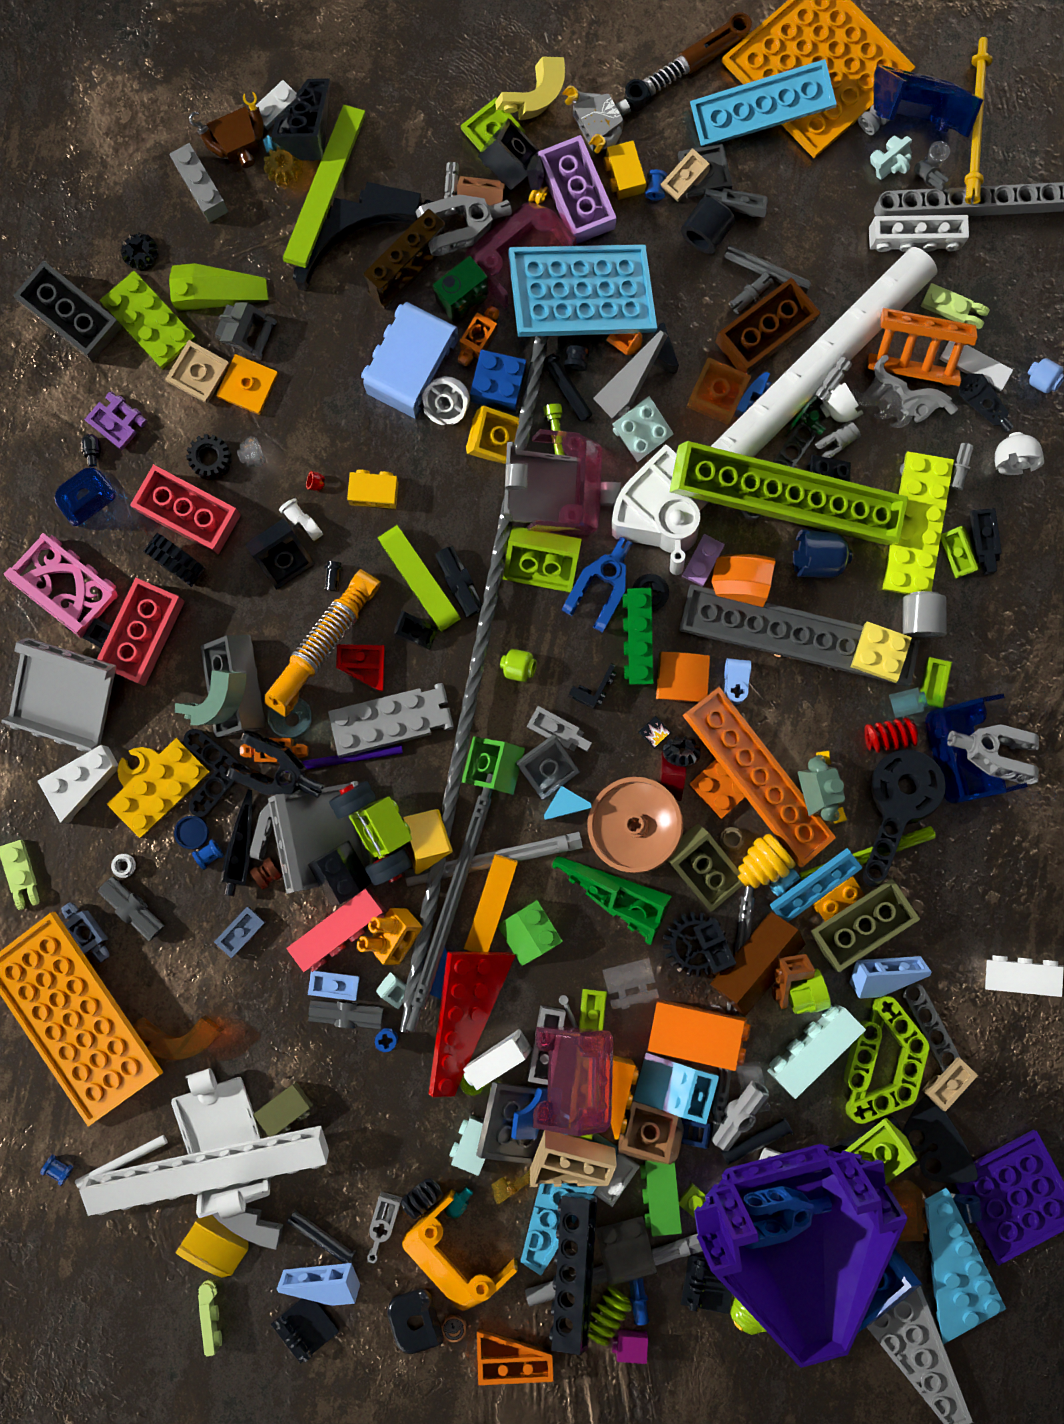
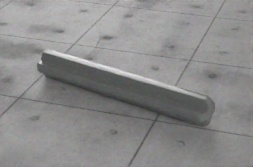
M729 245L725 252V258L761 275L766 272L769 275L768 278H772V280L781 284L792 277L805 294L811 285L809 280L733 245Z

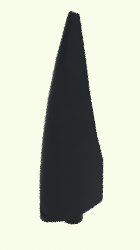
M250 789L247 790L237 815L223 863L220 883L226 884L225 895L234 897L236 886H245L252 823V790Z

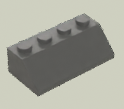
M226 635L201 645L208 694L211 686L212 670H230L247 673L241 704L227 721L213 725L215 738L243 734L244 730L257 731L266 728L251 635Z

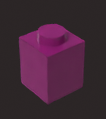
M617 1329V1337L612 1338V1353H616L617 1362L647 1364V1332Z

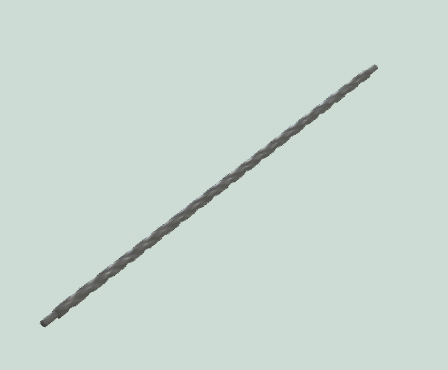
M535 336L532 359L526 381V391L522 401L519 426L514 441L517 450L526 451V445L529 441L533 422V410L537 402L540 375L544 367L549 336ZM504 499L498 521V532L494 541L491 567L484 592V603L480 612L476 641L470 662L469 676L463 697L462 712L457 727L455 748L451 757L448 784L441 808V817L448 839L452 831L455 804L459 796L463 766L470 740V730L477 705V694L484 670V658L488 650L491 634V622L495 614L498 587L505 564V551L508 547L512 528V521L504 520ZM446 857L429 868L426 895L419 918V923L423 928L415 939L411 970L408 975L403 1000L404 1011L400 1027L402 1032L409 1033L406 1027L413 1008L411 1003L426 961V952L430 943L434 913L437 907Z

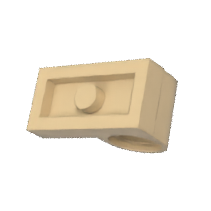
M692 148L661 183V187L679 202L693 185L697 186L706 177L710 170V164Z
M957 1057L942 1075H936L926 1083L923 1092L940 1109L947 1111L978 1075L961 1058Z

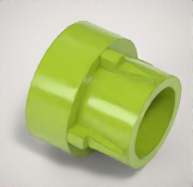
M818 968L815 969L814 978L791 981L788 1000L794 1013H816L831 1008L829 993Z

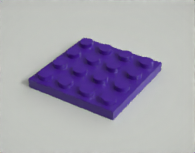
M1032 1130L973 1161L978 1174L976 1181L954 1183L959 1194L975 1195L980 1198L982 1220L976 1222L975 1225L998 1266L1064 1231V1181L1036 1130Z

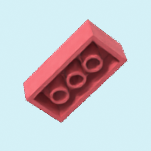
M154 464L130 504L140 514L219 555L241 516L239 511L233 506Z
M135 578L97 660L116 665V674L146 686L185 601L177 595Z
M366 888L286 949L303 972L309 969L311 972H314L327 963L325 958L328 955L333 957L346 948L345 942L350 940L352 943L366 933L364 928L368 926L371 918H384L383 914L387 910L371 888Z

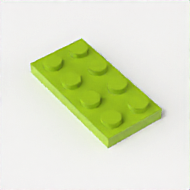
M135 271L131 272L99 300L162 370L180 355L188 340L192 342L197 340L193 333Z

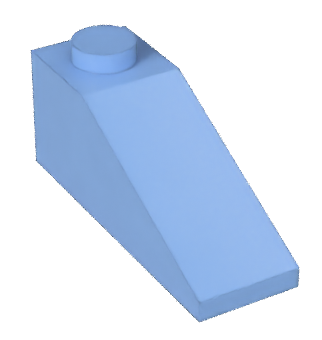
M921 956L857 960L849 983L859 999L885 996L929 977L932 972Z
M352 1263L286 1269L282 1272L277 1291L278 1293L331 1306L355 1304L360 1282Z

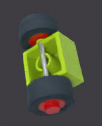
M367 781L356 786L350 784L339 790L341 794L329 801L336 817L341 819L349 815L371 858L378 857V859L365 867L374 885H379L386 881L391 883L402 876L401 873L409 869L412 863L405 849L399 847L411 841L412 837L410 835V827L402 820L396 802L391 800L390 796L373 802L376 796Z

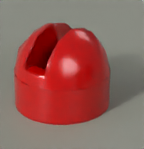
M310 471L306 481L307 489L313 491L323 489L325 477L318 472Z

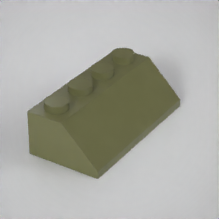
M892 878L814 928L811 932L834 972H840L919 921L920 918Z

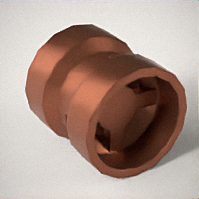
M271 857L264 860L263 865L260 867L256 866L250 870L252 877L262 890L270 886V882L273 880H279L283 877L281 869Z

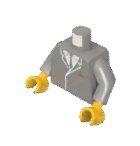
M568 86L562 92V95L568 96L565 100L566 105H571L572 102L575 103L573 105V117L592 151L599 153L601 149H607V147L616 145L623 130L624 121L622 116L631 112L627 100L624 99L614 104L609 94L601 95L578 92L574 86Z

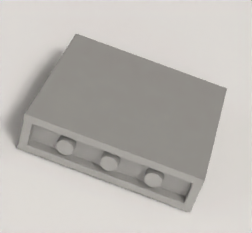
M28 637L16 642L15 652L20 653L9 716L3 718L1 723L10 725V728L15 730L32 732V735L36 737L54 739V742L58 744L76 746L78 750L84 752L98 747L101 744L116 665Z
M357 781L321 789L322 793L319 798L304 791L286 795L279 794L268 798L286 894L320 887L308 864L348 840L364 868L375 861V858H371L349 815L338 819L329 804L331 799L341 794L339 790L350 784L356 786L358 785Z

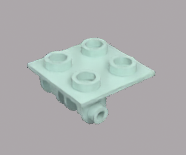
M650 396L612 424L614 426L613 432L617 436L620 435L637 462L674 434Z

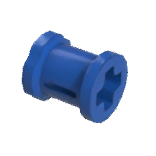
M655 169L647 172V179L649 181L648 190L645 191L646 198L651 200H662L665 198V191L661 187V183L667 178L665 171Z
M213 839L198 852H192L195 861L203 870L207 869V865L217 858L224 857L222 850Z
M391 1028L382 1029L375 1037V1046L381 1052L392 1051L398 1043L397 1032ZM385 1034H387L388 1038H392L389 1046H386L385 1042H381Z
M52 1154L44 1164L40 1174L43 1176L45 1174L58 1181V1185L62 1186L68 1179L74 1166L63 1164Z

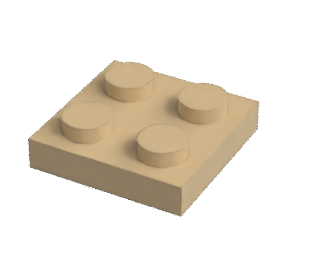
M188 340L165 380L208 404L227 372L230 363Z

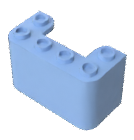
M405 302L404 305L400 304L395 312L396 319L392 325L389 324L384 332L385 339L381 345L378 344L372 355L374 359L370 366L366 365L361 378L364 379L363 384L368 395L416 419L421 411V408L418 406L421 403L425 388L432 381L444 356H448L450 352L449 347L455 348L459 336L456 326L409 302Z

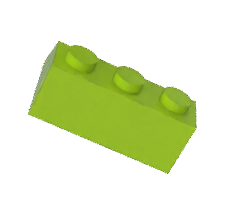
M512 526L503 580L571 593L582 539Z

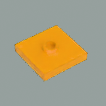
M235 354L216 396L219 399L260 415L278 377V372Z

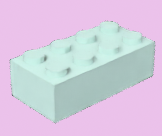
M835 1004L834 1006L831 1005V1008L823 1010L821 1013L822 1017L816 1023L814 1021L811 1022L804 1029L805 1034L799 1040L796 1038L786 1047L788 1051L782 1057L778 1055L770 1062V1068L767 1071L793 1098L796 1099L866 1030L846 1008Z

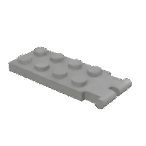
M438 683L434 685L435 689L421 692L419 688L328 711L338 757L341 758L432 735L431 730L442 727L446 731L454 729L450 708L440 709L439 707L448 704L444 684Z

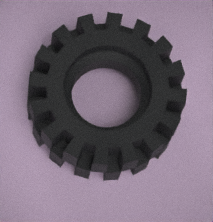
M204 434V438L196 437V442L192 440L190 443L192 447L187 448L189 455H186L192 470L199 477H205L207 480H211V477L218 479L220 474L224 476V471L229 470V463H232L231 452L221 438L218 439L215 435L209 437L208 434ZM207 449H213L218 453V459L212 465H204L201 462V454Z

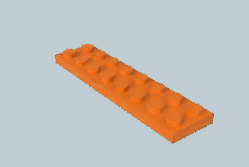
M720 687L716 688L682 715L799 867L805 866L836 838L818 814L808 815L804 795Z

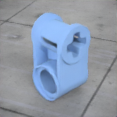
M726 659L724 693L733 705L741 704L748 695L751 674V661ZM734 688L737 689L738 693H741L738 698H735V694L731 693Z

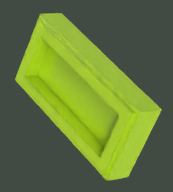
M932 657L927 658L918 704L943 708L952 662Z

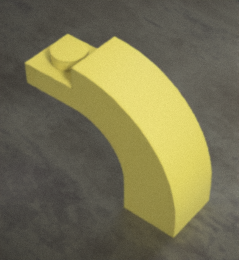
M542 57L535 66L536 89L526 93L502 92L495 101L496 110H504L505 113H515L518 111L519 120L530 119L544 112L557 97L563 86L565 78L564 57Z

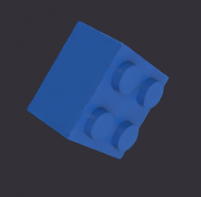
M480 350L470 392L471 402L516 412L526 372V360Z

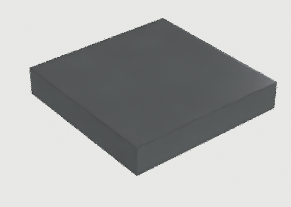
M723 143L694 148L710 164V170L697 186L693 185L687 191V198L704 195L706 189L723 191V188L732 189L733 185ZM691 149L678 151L679 163Z
M554 734L516 761V764L542 800L580 773V770Z

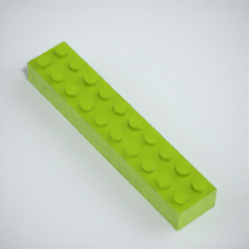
M690 441L678 445L669 491L670 493L883 545L900 542L908 497Z

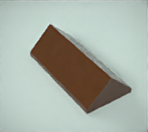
M770 912L733 956L737 963L736 966L719 973L710 985L742 1016L746 1017L775 982L774 972L777 969L779 958L796 956L806 943L797 928L775 913Z

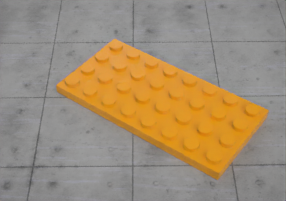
M55 911L49 913L0 951V995L87 1126L99 1120L164 1073Z

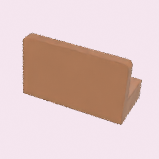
M460 176L457 184V195L485 198L486 204L489 206L503 202L505 184L501 183L500 180Z

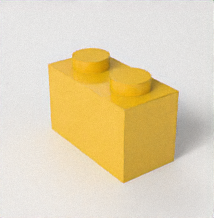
M634 140L607 147L606 157H603L604 167L606 171H610L612 177L609 179L610 187L613 193L616 192L618 200L645 193L646 181Z
M356 470V473L350 472L347 500L350 505L396 509L398 478L393 476V473L384 471L379 474H370V471Z

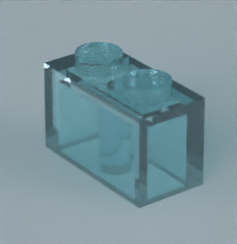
M918 687L889 695L896 719L924 713L923 707L928 705L924 691L919 693Z

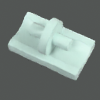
M894 135L886 144L887 153L884 154L882 151L876 150L871 154L870 161L876 168V177L882 180L891 172L895 174L899 171L905 174L910 170L909 161L912 160L911 138L906 136L904 139H900Z

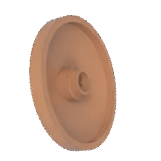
M628 777L617 780L603 789L591 806L587 824L591 845L596 854L606 864L617 870L627 873L652 871L665 864L673 856L681 842L684 826L681 808L672 793L654 780L643 777Z

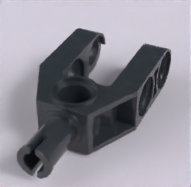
M244 730L240 741L255 748V752H263L276 758L277 762L280 763V767L273 779L243 764L232 762L226 774L229 778L265 795L293 794L300 789L316 798L320 797L321 789H324L325 785L306 777L305 772L307 768L289 747L254 731ZM285 771L291 773L292 782L285 778Z

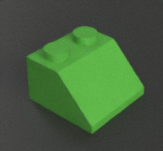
M473 737L462 783L513 795L520 770L516 761L523 757L525 748L507 742ZM488 774H493L491 783L486 782Z
M538 900L530 903L497 925L513 953L516 954V958L521 966L563 942Z

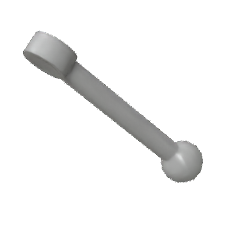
M562 995L559 998V1003L564 1005L575 1030L577 1040L578 1025L568 1005V997Z

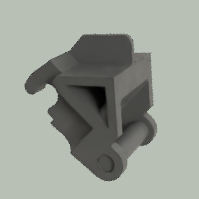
M235 303L234 307L227 305L223 315L219 316L221 321L215 333L216 339L242 350L248 357L262 360L263 349L277 321L266 316L265 313L249 303ZM261 322L263 327L254 349L248 346L247 337L252 326L256 327Z

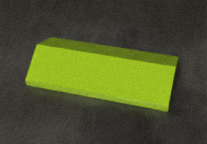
M887 1118L883 1119L844 1150L862 1155L863 1160L870 1162L876 1159L883 1161L886 1184L918 1161L907 1137Z

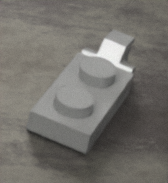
M539 706L527 725V728L547 739L554 734L563 747L568 750L575 751L576 747L588 752L592 745L591 742L582 738L584 732L579 730L580 728Z

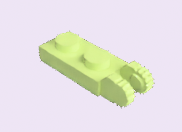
M933 283L930 284L921 304V307L950 320L976 325V329H981L984 321L975 316L968 315L969 311L981 316H987L990 311L983 304L973 303L974 301Z
M18 840L0 846V858L17 909H25V901L21 891L27 889L31 904H39L40 899L36 889L37 883L24 841Z
M209 1279L199 1286L198 1299L204 1355L213 1356L219 1350V1346H222V1334L220 1330L217 1331L216 1321L219 1320L218 1305H214L213 1299L217 1294L216 1282Z

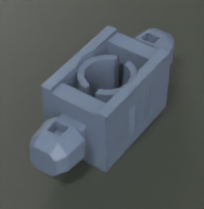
M71 902L61 908L65 919H69L64 925L84 955L92 952V957L99 963L108 959L109 952L105 946L102 947V944L109 939L88 910L78 913L79 909ZM82 926L89 928V939L82 937Z

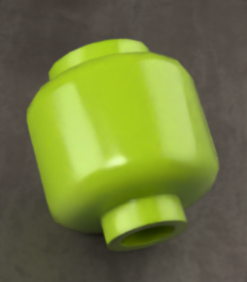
M511 649L507 655L502 656L500 669H503L506 678L526 682L529 678H533L537 661L530 652Z

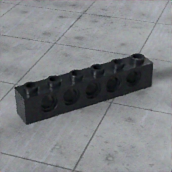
M569 1192L562 1195L558 1202L560 1223L556 1229V1238L559 1239V1243L554 1257L555 1264L557 1265V1274L553 1279L555 1300L551 1306V1314L554 1316V1320L549 1334V1339L552 1342V1351L581 1355L588 1350L598 1197L595 1195ZM573 1215L578 1217L579 1227L573 1224ZM571 1240L577 1244V1252L572 1250L570 1246ZM569 1266L575 1269L576 1278L570 1275ZM568 1292H570L574 1296V1303H571L568 1300ZM566 1318L571 1320L573 1329L566 1325Z

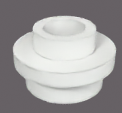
M120 854L113 859L111 868L116 876L126 878L134 873L136 862L132 856ZM123 861L127 862L128 868L126 870L121 869V863Z

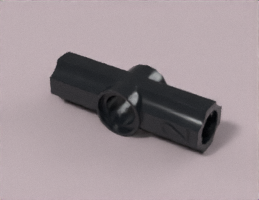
M453 546L440 550L435 556L446 576L445 580L453 596H456L466 618L481 612L483 604L474 589L475 585L467 568L463 567Z

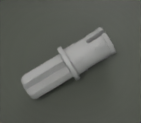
M961 443L956 463H953L950 489L963 490L967 472L971 469L968 465L973 445L969 443Z

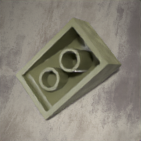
M699 823L682 836L677 850L668 860L670 865L710 912L715 910L744 885L737 877L741 874Z

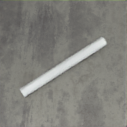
M165 1135L76 1179V1186L80 1189L85 1177L115 1171L166 1145L168 1142Z

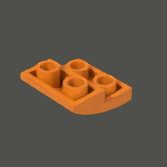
M659 652L656 699L697 703L708 695L710 656L679 652Z

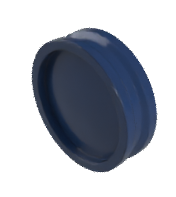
M186 816L177 822L174 829V837L181 847L197 849L207 842L209 827L200 817Z

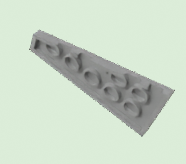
M919 1286L907 1298L867 1326V1328L944 1424L973 1423L921 1286Z

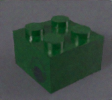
M471 256L467 257L433 284L436 302L452 321L465 317L471 307L475 304L480 305L489 294L488 277Z

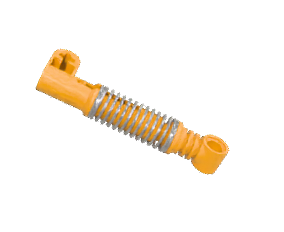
M360 569L354 575L342 597L335 599L331 603L328 611L324 612L325 615L321 616L322 619L318 620L319 623L315 624L316 627L312 628L313 631L309 632L310 635H306V639H303L300 647L296 648L297 651L293 652L289 665L265 694V704L284 717L291 713L298 702L300 688L309 677H313L318 672L321 665L324 664V661L327 660V657L330 656V653L333 652V649L342 640V637H345V633H348V629H351V625H354L357 621L359 610L365 605L366 601H370L381 585V581L363 569Z

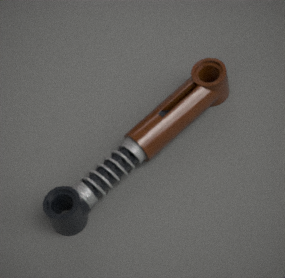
M743 12L733 14L729 22L679 53L678 58L674 59L673 63L669 62L668 66L663 67V70L659 69L658 73L654 72L653 76H648L643 81L640 79L629 81L625 87L624 99L627 100L631 111L638 112L642 110L646 105V101L651 99V96L656 94L657 90L661 91V87L666 88L667 83L671 84L672 80L676 81L677 77L681 78V74H692L741 42L750 34L752 26L750 16ZM736 27H739V28H742L743 30H742V31H739V30H736L735 28H736ZM631 94H639L640 97H633Z

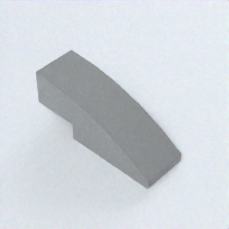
M246 1207L245 1212L225 1219H221L218 1212L212 1214L221 1224L245 1240L275 1250L280 1244L284 1224L260 1220L262 1211L260 1209Z

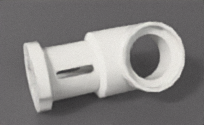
M296 498L287 501L279 509L280 513L285 514L291 522L290 527L293 530L303 526L313 541L323 535L314 520L308 514L302 512Z

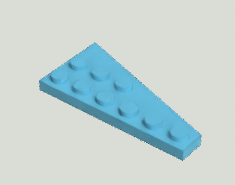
M562 1109L560 1114H557L553 1132L567 1135L569 1114ZM593 1130L592 1140L588 1141L614 1147L617 1156L618 1146ZM562 1183V1187H554V1184H539L521 1256V1263L539 1275L543 1274L558 1249L559 1239L556 1238V1229L560 1223L558 1202L561 1196L569 1192L592 1195L597 1186H577V1183ZM575 1215L572 1216V1222H573V1224L575 1223V1221H576L577 1218H578V1217L575 1216Z
M946 1188L924 1200L927 1228L930 1234L929 1250L932 1254L933 1290L937 1302L936 1319L939 1322L938 1333L943 1344L1006 1309L962 1216Z

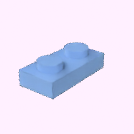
M316 970L311 972L308 995L356 1001L360 976Z

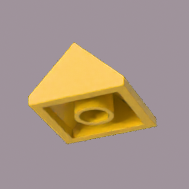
M438 809L403 817V821L408 824L411 830L412 840L407 842L406 845L415 874L419 875L453 852Z

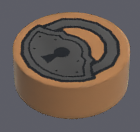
M450 1315L445 1318L442 1324L444 1338L449 1342H458L463 1339L466 1333V1322L461 1316Z

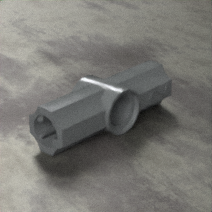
M114 876L105 881L97 891L116 909L115 913L129 925L132 924L148 941L155 938L165 927L147 909V904L136 894L130 893Z
M311 1000L308 1021L330 1023L342 1028L365 1027L381 1029L384 1008L358 1005V1003L350 1001L328 1002Z

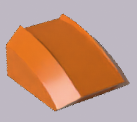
M727 554L717 557L712 577L715 594L719 597L764 607L771 587L776 562L775 558L752 554Z

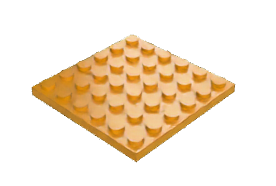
M788 0L724 55L721 61L744 85L814 62L826 60L837 104L836 108L781 124L814 159L857 122L859 116L864 112H868L875 102L882 100L915 69V66L851 0Z

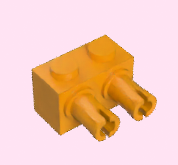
M390 908L384 918H371L368 927L370 932L374 933L373 937L361 936L359 938L361 941L357 942V948L360 952H373L383 965H400L423 926L407 908Z

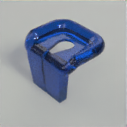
M95 468L82 469L60 485L55 493L57 507L72 526L81 525L116 498V491L104 474ZM81 489L89 490L88 494L78 500L77 494Z

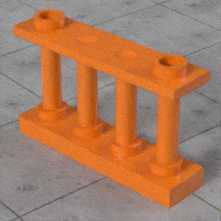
M883 308L880 319L881 328L885 329V333L878 354L868 353V369L874 371L877 361L883 355L888 354L894 332L900 331L908 333L901 358L888 356L889 359L884 364L886 372L940 382L947 386H960V370L956 369L964 345H975L976 325ZM920 335L932 338L923 363L910 361L917 337ZM943 340L955 342L946 367L933 365L940 342Z

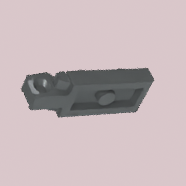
M723 188V191L705 190L704 197H712L721 201L732 213L738 212L748 214L751 217L759 216L765 218L768 203L767 196Z

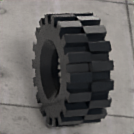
M158 532L143 550L146 555L190 587L195 584L206 569L202 564Z

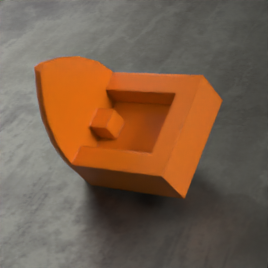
M641 332L610 334L607 341L625 355H633L640 351L643 337Z

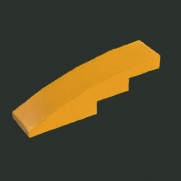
M498 854L494 855L464 945L465 950L472 952L489 951L518 863L517 860Z

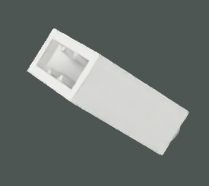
M518 1029L468 1063L463 1069L465 1071L464 1077L470 1086H474L478 1090L526 1060L532 1051V1047L522 1031Z

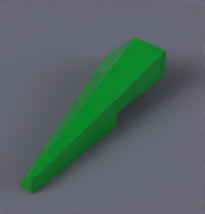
M556 857L552 865L554 869H561L569 876L568 880L571 883L577 882L587 890L585 893L613 917L618 915L628 923L627 928L632 932L634 930L638 931L645 937L644 942L649 945L652 944L667 913L672 896L563 857Z

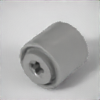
M932 591L913 592L910 595L904 596L903 634L914 638H932L947 635L946 596Z

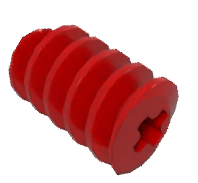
M908 717L903 718L902 721L895 719L892 723L885 721L883 725L878 722L874 724V727L871 724H867L864 728L867 748L870 751L871 747H874L876 753L880 752L881 745H883L886 751H889L890 744H893L895 750H897L899 742H902L904 748L908 747L909 740H911L913 746H917L918 743L915 721L913 719L910 720Z

